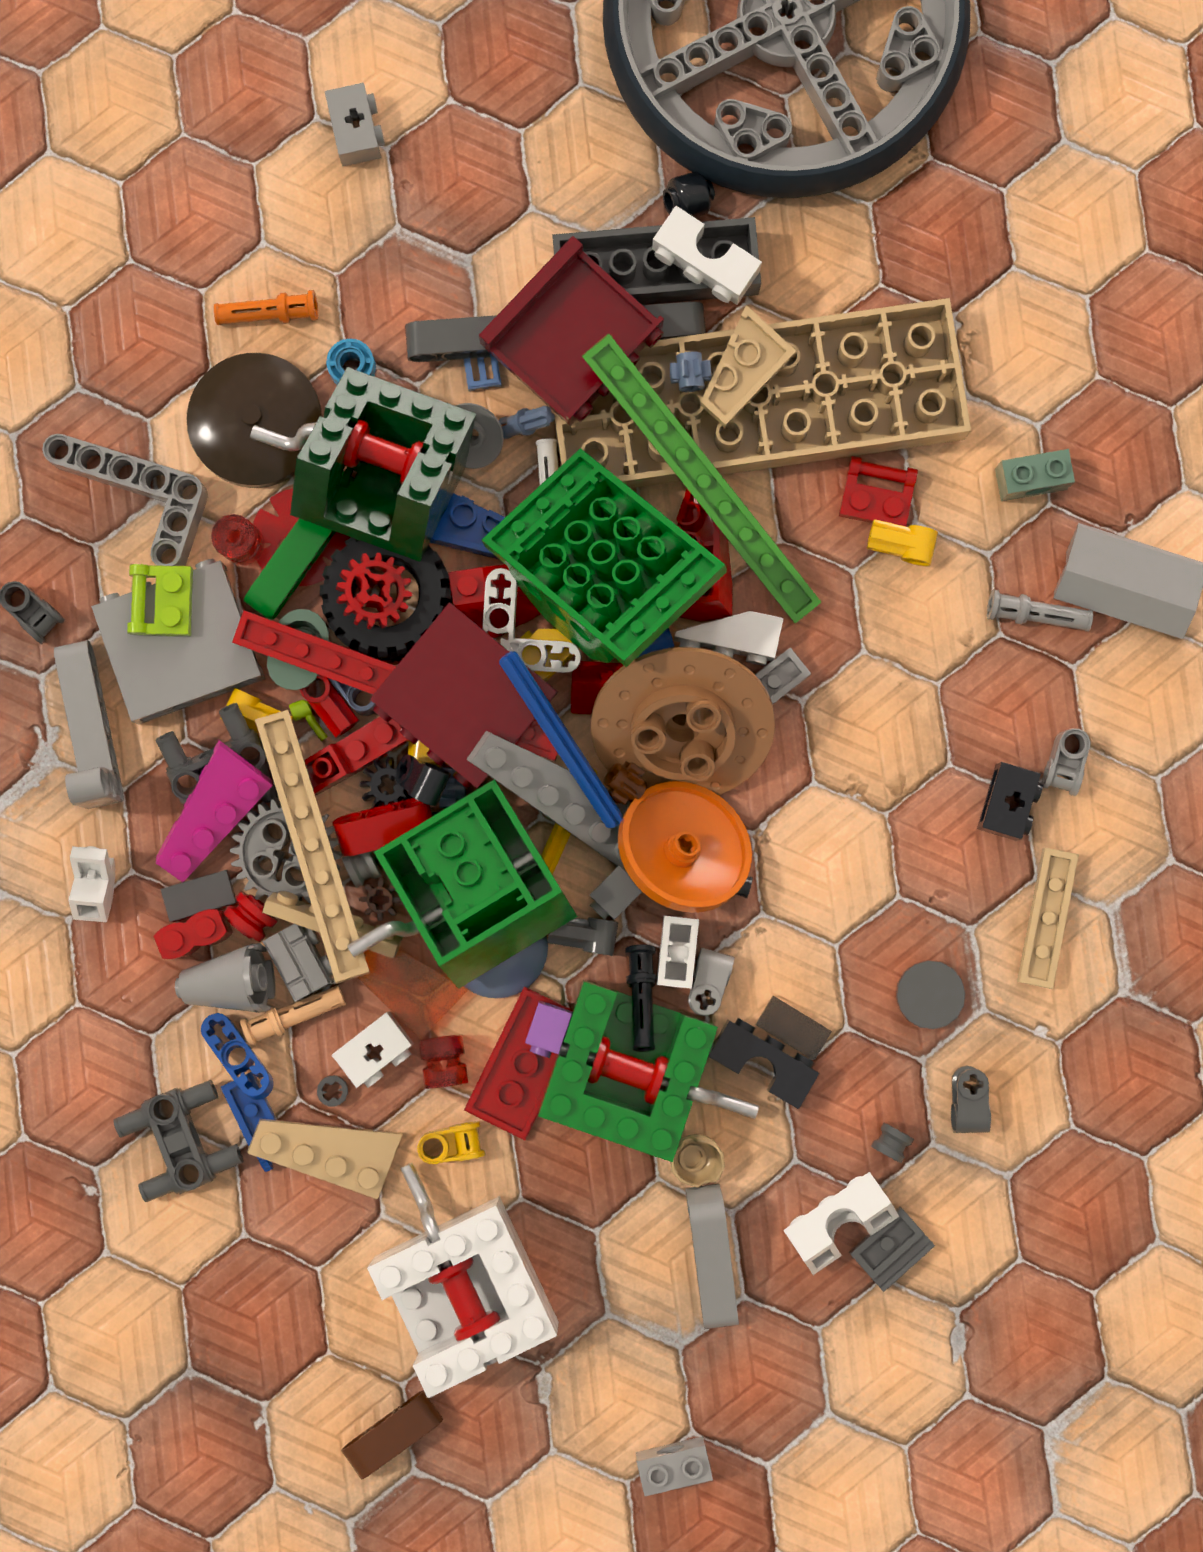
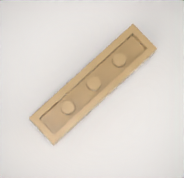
M1046 847L1042 849L1017 982L1049 989L1054 987L1079 854Z
M287 891L273 892L267 898L262 913L320 933L312 904L299 901L297 895ZM352 915L359 938L381 926H370L363 923L362 918ZM399 935L390 936L368 950L394 958L400 948L403 937Z

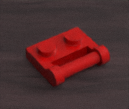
M851 456L839 516L872 523L875 519L906 527L918 469L907 467V470L863 462L861 457ZM858 474L903 483L902 492L858 484Z

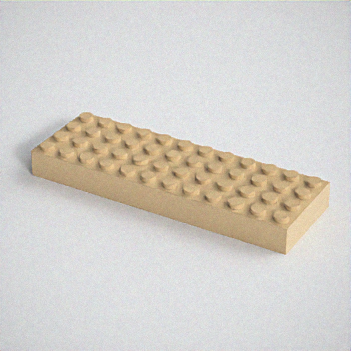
M950 298L768 324L796 350V353L725 428L700 405V401L710 381H704L705 388L700 391H679L678 383L671 384L669 367L670 363H677L676 355L680 353L701 352L702 361L710 360L711 375L713 376L735 329L659 340L652 348H649L647 345L638 354L641 358L635 365L721 475L965 440L971 432ZM611 392L604 398L599 395L591 404L594 407L591 413L582 422L576 420L571 426L553 411L555 414L561 466L581 448L630 488L681 481Z

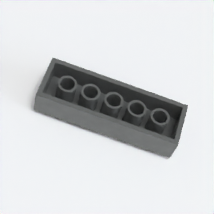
M755 217L702 222L705 224L704 232L696 246L704 257L709 259L720 258L728 252L734 243L759 260ZM662 225L552 234L554 255L574 236L583 244V252L642 305L718 299L713 295L710 287L702 282L696 284L690 281L683 274V269L675 264L671 266L666 265L655 256V251L652 250L653 238ZM760 272L744 296L759 295L761 287Z

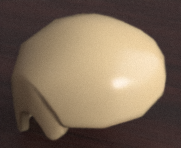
M700 1134L688 1135L680 1139L674 1160L670 1162L671 1170L678 1180L696 1188L710 1182L716 1183L725 1168L724 1154L716 1142Z

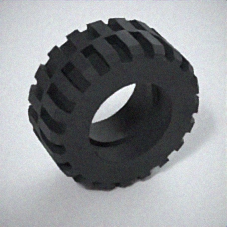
M351 537L345 541L346 546L341 551L335 550L331 556L333 559L331 565L325 566L323 571L324 584L320 585L323 614L334 634L345 646L381 661H401L448 603H452L450 579L447 569L438 553L434 552L430 545H428L419 562ZM378 552L381 553L383 562H387L390 557H393V565L404 566L412 574L418 584L419 601L415 611L405 621L383 629L381 626L374 624L372 629H367L366 620L362 619L358 625H355L354 619L356 615L353 613L348 616L343 615L347 604L337 603L338 597L344 594V592L336 590V585L338 582H346L339 575L342 569L351 572L348 565L350 560L354 559L360 564L362 554L366 553L370 560H374ZM353 579L351 585V593L353 598L355 597L357 589L355 579Z

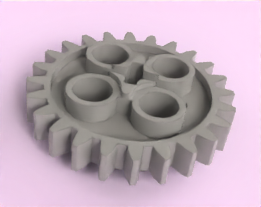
M276 797L271 800V809L265 802H262L258 805L260 814L251 809L247 813L250 822L241 820L238 823V826L244 833L236 832L232 836L240 845L233 846L230 849V852L239 855V858L232 862L231 865L242 867L243 870L236 878L243 879L247 877L249 882L244 888L245 891L253 887L258 889L255 895L256 900L264 894L269 897L273 892L287 891L297 895L299 901H302L303 896L307 902L311 903L305 881L295 880L290 873L292 866L300 867L293 842H291L289 847V853L292 856L284 863L281 881L276 879L277 872L285 855V852L281 849L288 844L290 832L278 798ZM328 814L321 816L323 823L327 821ZM270 823H276L281 827L283 832L281 839L271 837L268 832V825ZM325 826L334 859H340L342 853L334 850V847L339 845L337 838H331L330 835L334 832L333 826L327 828ZM264 855L271 859L273 864L272 870L267 871L259 866V856Z

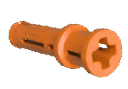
M309 290L307 294L290 296L286 292L280 293L276 299L214 304V317L217 325L279 319L283 323H290L291 319L311 318L312 321L318 320L319 313L317 296L314 290ZM261 310L256 312L236 313L239 311Z

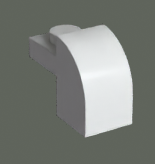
M72 846L70 862L74 881L69 896V905L73 920L107 922L114 893V858H109L107 849H99L94 846Z

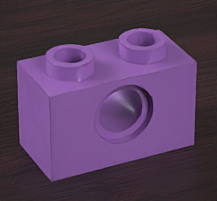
M539 1001L525 1041L526 1044L532 1045L530 1052L550 1058L551 1052L559 1054L572 1011Z

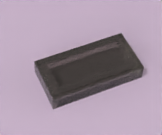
M773 995L755 1023L761 1029L812 1060L816 1059L832 1032Z

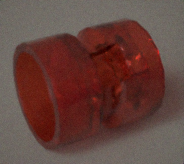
M226 515L219 519L212 529L211 539L214 548L234 564L242 566L252 564L263 553L265 543L262 533L242 515Z
M463 1034L418 1040L421 1060L427 1064L422 1069L424 1089L469 1083L467 1065L460 1059L465 1054ZM447 1060L446 1069H443L440 1061Z

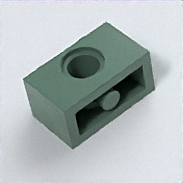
M1069 449L1002 460L995 468L1001 502L1064 491L1075 483Z

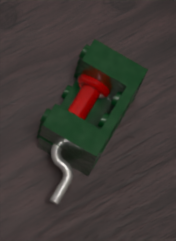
M347 367L325 406L324 417L320 416L316 423H308L301 426L293 438L254 425L250 438L286 451L301 450L296 459L290 515L420 562L465 471L476 413ZM353 471H356L357 474L354 480L349 484Z

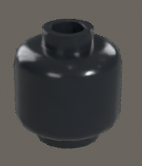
M695 172L672 178L663 191V203L669 215L674 207L677 206L694 218L703 216L709 212L711 201L715 198L712 183L706 181L704 176Z

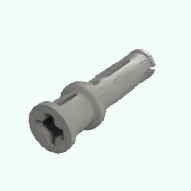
M993 589L988 600L987 619L994 620L995 617L1015 620L1016 624L1021 625L1027 621L1089 632L1093 622V611L1031 601L1030 597L1024 594L1016 597L1000 594L999 590Z

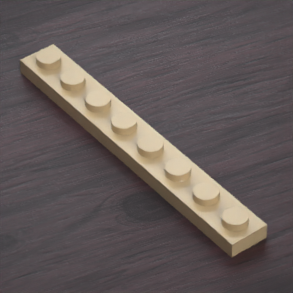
M289 710L255 719L335 983L338 984L369 974L364 952L354 958L347 945L359 939Z

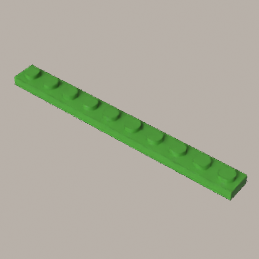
M607 334L582 355L583 359L791 620L797 623L821 603L820 599L612 336Z

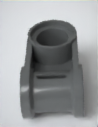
M8 582L0 590V603L3 608L40 644L45 642L44 637L57 623L62 624L65 621L64 617L48 602L41 599L31 588L20 582ZM23 590L25 594L23 604L13 607L11 596L14 592Z
M962 1066L952 1075L951 1125L954 1133L990 1132L991 1111L989 1106L988 1078L983 1072L972 1066ZM971 1075V1077L977 1080V1083L971 1085L969 1090L963 1086L964 1081H969Z

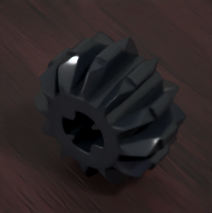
M387 757L386 768H383L380 760L376 759L374 761V766L378 770L376 773L368 768L364 769L363 773L371 778V782L361 781L359 786L371 789V791L362 796L364 801H370L376 797L371 808L381 806L383 802L384 805L399 802L402 799L412 798L406 794L407 791L399 783L393 786L395 791L393 794L389 795L387 791L381 792V788L385 786L383 781L385 778L389 777L391 781L396 779L397 767L394 769L393 757Z

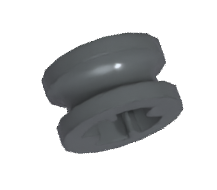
M338 1076L325 1077L317 1087V1096L326 1106H338L346 1100L348 1095L347 1083ZM338 1082L342 1087L338 1089V1091H342L341 1097L339 1099L336 1097L330 1100L326 1099L324 1094L327 1091H323L324 1085L326 1083L332 1085Z

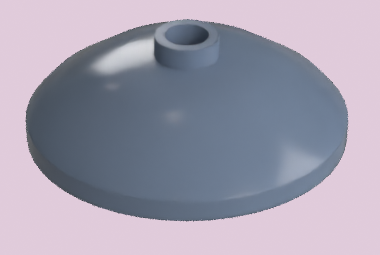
M547 936L464 985V987L477 995L488 998H505L522 992L524 987L528 988L538 978L544 968L548 953Z

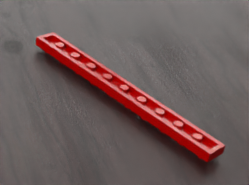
M243 610L232 640L234 644L370 694H374L396 668L395 665ZM536 719L515 743V745L552 761L557 759V751Z

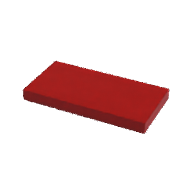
M526 987L523 988L464 1108V1111L523 1140H526L538 1116L539 1108L558 1055L551 1052L550 1058L535 1054L530 1052L532 1045L525 1043L538 1003L543 1001L573 1011Z

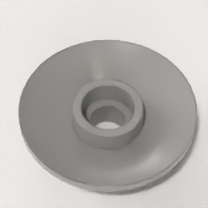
M462 403L455 405L476 413L474 429L478 431L479 436L472 435L465 468L476 469L489 465L498 457L503 447V430L498 419L488 409L477 404Z

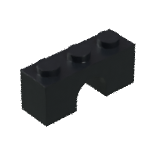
M737 1018L735 1023L727 1020L711 1047L708 1056L737 1074L740 1073L744 1064L753 1057L767 1058L773 1066L774 1075L766 1090L799 1109L820 1074L812 1069L815 1062L798 1052L795 1058L782 1052L786 1045L767 1035L765 1041L753 1035L756 1028L740 1018Z

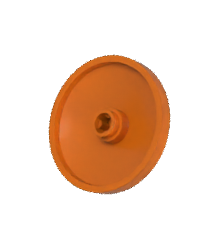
M670 781L653 785L645 790L640 799L635 798L620 822L618 848L625 870L644 894L667 908L688 913H700L716 909L728 902L740 890L748 877L752 863V848L746 827L728 802L705 787L682 781Z

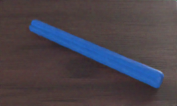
M513 651L505 654L499 660L500 666L607 828H615L622 821L623 814L518 653Z

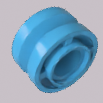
M343 339L334 344L329 350L326 365L336 385H338L345 372L343 365L349 359L360 361V365L356 369L357 371L375 377V359L370 348L362 341Z

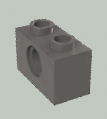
M619 865L590 894V897L594 900L590 906L604 920L608 916L615 920L642 891Z

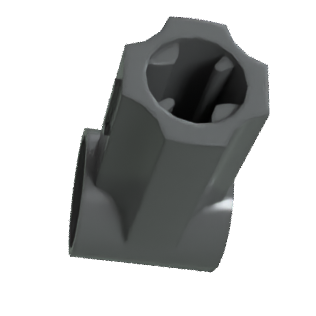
M588 917V920L574 918L548 935V943L582 948L585 952L613 956L618 922Z

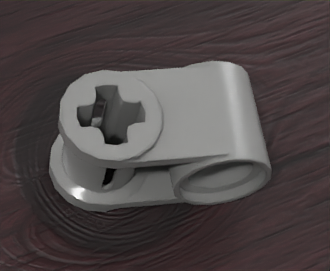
M1073 728L1062 731L1056 736L1050 758L1043 773V788L1052 786L1069 791L1071 796L1078 794L1091 743L1085 731ZM1069 735L1075 736L1079 741V749L1075 754L1069 753L1064 746L1065 739ZM1057 775L1069 778V780L1058 777Z
M701 948L693 974L692 989L688 998L689 1006L694 1013L706 1016L718 1010L732 972L735 957ZM704 991H708L709 998L713 1000V1005H707L702 1010L700 1009V1002L696 1001V995H702Z

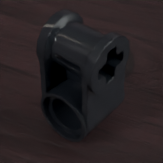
M406 754L398 764L395 777L396 782L408 791L412 798L431 806H438L451 773L435 763H421L414 756Z

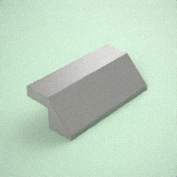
M1078 523L1066 551V564L1054 590V599L1183 639L1196 613L1203 588V562Z

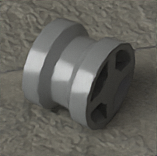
M884 1122L881 1126V1136L873 1141L871 1147L902 1163L905 1158L903 1152L907 1146L912 1145L914 1138Z

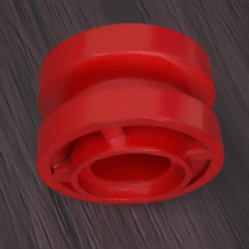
M240 891L235 897L238 906L229 905L223 913L228 918V922L240 933L251 940L254 939L261 942L266 937L263 928L265 926L273 928L278 920L274 916L262 913L265 905L259 899L256 900L252 894L248 895Z

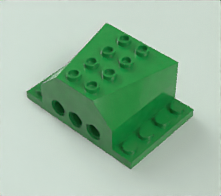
M581 448L482 539L484 546L508 566L511 575L517 582V586L551 625L591 659L609 663L615 657L626 668L727 572L726 565Z

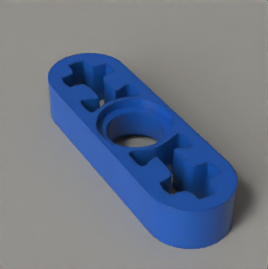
M220 1013L211 1014L205 1018L201 1025V1034L240 1090L253 1100L266 1098L273 1089V1078L234 1023ZM214 1025L224 1026L222 1031L230 1041L224 1044L214 1034ZM235 1048H244L246 1052L244 1061L239 1065H231L229 1063L230 1052ZM249 1069L259 1079L262 1078L260 1080L262 1087L258 1090L251 1087L252 1081L244 1073Z

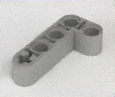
M720 1184L705 1185L699 1188H685L704 1330L739 1325L726 1214Z

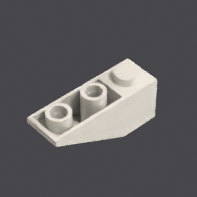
M748 611L676 631L674 641L680 642L679 647L714 649L713 651L733 658V654L746 656V662L766 665L767 661L772 662L775 659L783 618Z

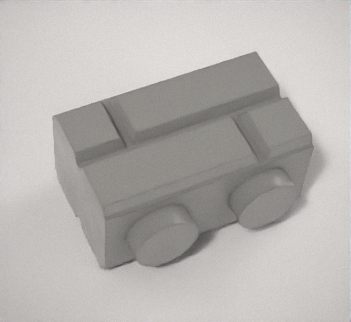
M293 924L262 941L294 1002H298L334 982L327 955L321 957L315 946L320 942L315 931Z

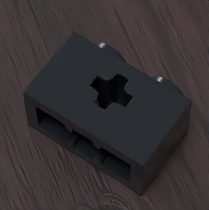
M1004 762L996 764L977 829L1014 841L1022 840L1023 835L1027 836L1031 830L1034 818L1029 815L1032 803L1039 801L1043 789V783H1039L1041 774ZM1014 794V801L1019 803V807L1009 811L1010 804L1005 802V798L1011 797Z

